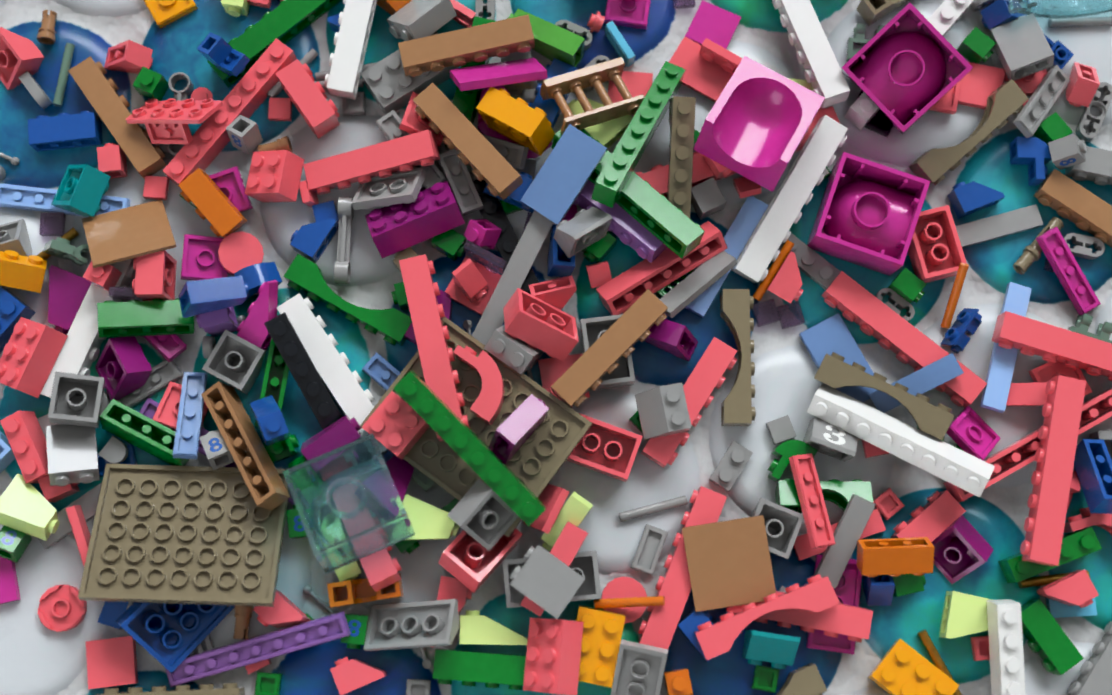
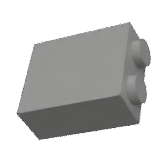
M412 0L386 20L390 25L389 30L395 38L409 41L432 35L457 16V13L450 0Z
M1033 13L1027 16H1020L1014 21L991 29L990 38L996 42L993 48L1009 80L1013 79L1015 81L1053 66L1054 53Z
M505 325L494 331L484 347L486 351L521 375L536 365L544 351L538 348H531L526 342L518 338L510 337L505 332Z
M64 424L46 426L50 486H66L71 483L99 481L96 428Z
M539 544L536 548L531 546L523 557L527 560L522 568L517 566L509 578L513 580L510 585L558 619L585 581V578Z

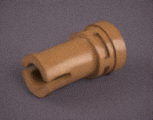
M44 10L41 27L37 34V41L52 45L56 39L54 29L57 13L50 10V15H48V10Z
M288 136L277 139L275 142L258 145L259 151L288 150L293 153Z
M234 605V617H236L234 639L249 638L250 618H252L251 614L254 606Z

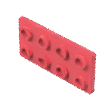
M684 37L669 63L686 69L682 84L716 102L743 58L707 38L700 45Z
M156 98L145 101L142 107L133 110L132 114L126 118L127 124H145L151 144H190L193 138L188 124L203 123L223 106V102L213 101L212 98L202 101H195L193 98L183 101H176L174 98L158 101Z

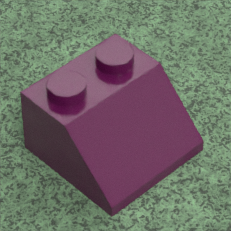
M135 336L109 338L95 366L99 377H104L105 389L111 401L112 399L118 401L144 386L152 372L151 364L147 361L143 349Z
M963 515L931 542L934 545V565L951 584H954L984 564L994 550Z

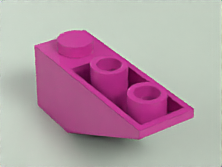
M277 280L264 282L260 286L257 300L249 306L247 310L249 314L246 320L242 321L237 328V336L265 351L268 349L272 337L264 322L277 316Z

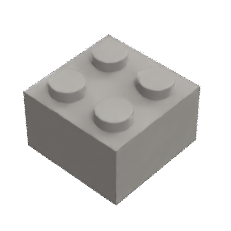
M55 372L48 412L49 422L98 428L105 388L104 377Z

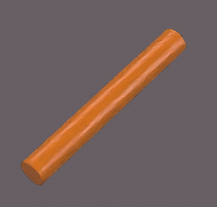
M789 240L785 242L777 259L769 268L766 278L761 281L753 295V298L760 302L793 248V242Z
M960 263L941 323L943 328H950L969 267L966 263Z
M664 596L594 600L595 609L665 606Z

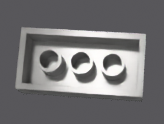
M397 50L360 74L363 83L386 115L392 110L396 112L406 106L412 92L420 94L431 83H434L436 86L440 85L450 78L449 69L459 67L450 66L438 72L431 70L423 72L419 76H406L400 50Z
M579 552L569 567L583 576L585 581L570 602L600 599L601 590L597 552ZM525 558L502 560L507 608L523 607L520 603L525 595L510 585L513 580L509 577L517 566L522 568L527 560Z

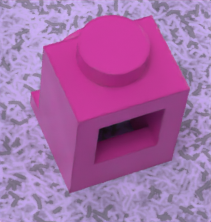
M473 219L469 221L464 236L476 247L482 248L487 246L490 249H494L502 229L487 219Z

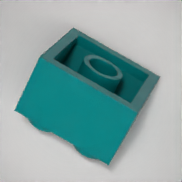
M88 164L68 165L51 205L81 216L93 217L101 207L100 200L103 194L109 189L111 176Z
M745 629L742 658L748 659V664L762 666V661L771 662V667L785 669L786 665L793 666L800 637Z

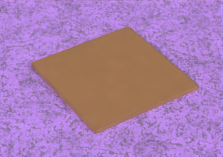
M162 199L82 219L94 268L177 247Z
M763 515L682 528L695 612L762 602L764 597L776 593Z

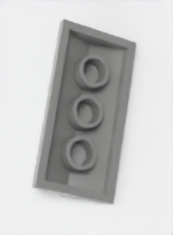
M456 599L372 605L364 650L376 651L450 646L459 630L458 601Z

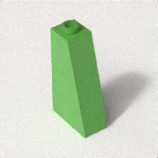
M519 8L514 14L511 13L507 19L529 15L535 48H532V50L552 62L555 58L577 67L584 56L585 38Z

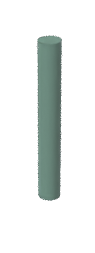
M66 43L53 100V105L57 107H62L69 75L68 70H70L75 45L72 43Z

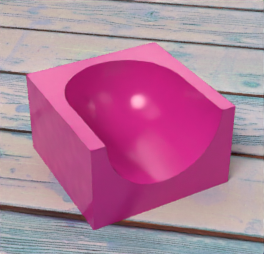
M909 2L842 67V72L878 106L903 134L963 79L973 67Z
M744 56L706 117L693 150L773 192L811 126L825 97Z
M843 152L832 168L807 246L812 250L891 276L904 264L931 181Z

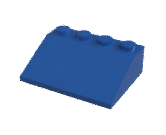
M134 602L116 622L172 673L233 610L234 605Z

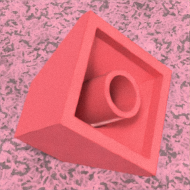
M0 27V80L8 90H12L22 83L18 78L27 71L31 75L38 71L44 56L33 41Z

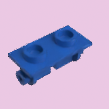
M964 308L957 315V319L952 327L945 333V338L941 345L952 346L951 350L957 354L963 351L970 340L965 333L968 332L970 335H973L982 323V316L978 314L979 309Z

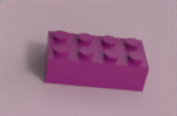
M447 181L436 183L432 187L420 191L415 202L374 209L365 215L371 237L382 259L465 224Z

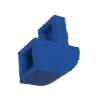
M211 32L197 48L208 61L230 77L232 75L237 77L239 73L244 71L247 63L250 61L245 54L233 49L222 37Z
M1017 136L1009 144L1010 165H1028L1029 186H1038L1047 177L1048 169L1046 164L1052 160L1049 146L1036 137L1026 138Z
M275 262L254 264L234 274L235 276L242 275L244 283L248 284L249 295L246 300L255 293H258L260 286L264 282L277 280L278 285L282 283Z

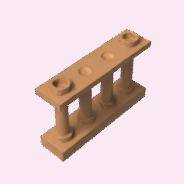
M622 57L542 81L540 90L542 99H555L565 117L561 128L562 135L569 124L581 130L636 113L645 97L643 94L635 97L631 96L621 78L625 66ZM613 81L624 100L613 103L602 83ZM590 86L594 87L604 106L593 109L582 89ZM574 93L584 113L573 115L563 94Z

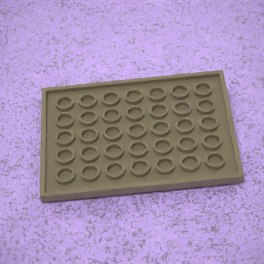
M443 317V326L447 325L450 339L446 340L448 348H452L454 351L458 345L462 348L468 346L477 352L476 357L484 350L495 361L502 375L505 389L504 402L497 418L492 425H489L470 410L481 392V376L477 371L456 357L455 361L451 362L453 370H457L460 383L456 384L458 393L462 392L465 406H461L462 413L468 416L469 429L487 447H489L496 429L531 394L544 401L549 408L542 423L506 464L515 476L539 498L592 426V423L524 373L522 375L486 351L484 349L485 345L452 321ZM418 351L362 422L361 428L391 391L402 398L393 387L410 371L413 370L425 383ZM431 427L426 430L403 458L459 501L478 479L486 484L445 441L440 442L437 439L436 432ZM518 517L504 535L509 538L522 519Z
M106 463L78 598L86 601L274 607L288 499L273 511L257 506L239 469L234 467H221L213 470L212 467ZM276 469L289 493L292 477L290 474L291 469Z

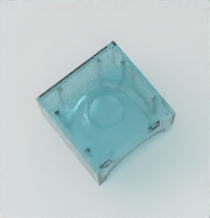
M373 433L282 471L315 558L326 574L415 535Z

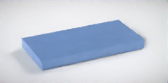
M569 124L520 201L558 225L569 211L608 148Z
M839 313L799 334L818 369L825 355H831L834 352L845 358L843 362L851 366L855 362L865 367L866 373L874 375ZM848 386L836 389L861 402L871 399L869 394L877 391L876 389L862 386Z

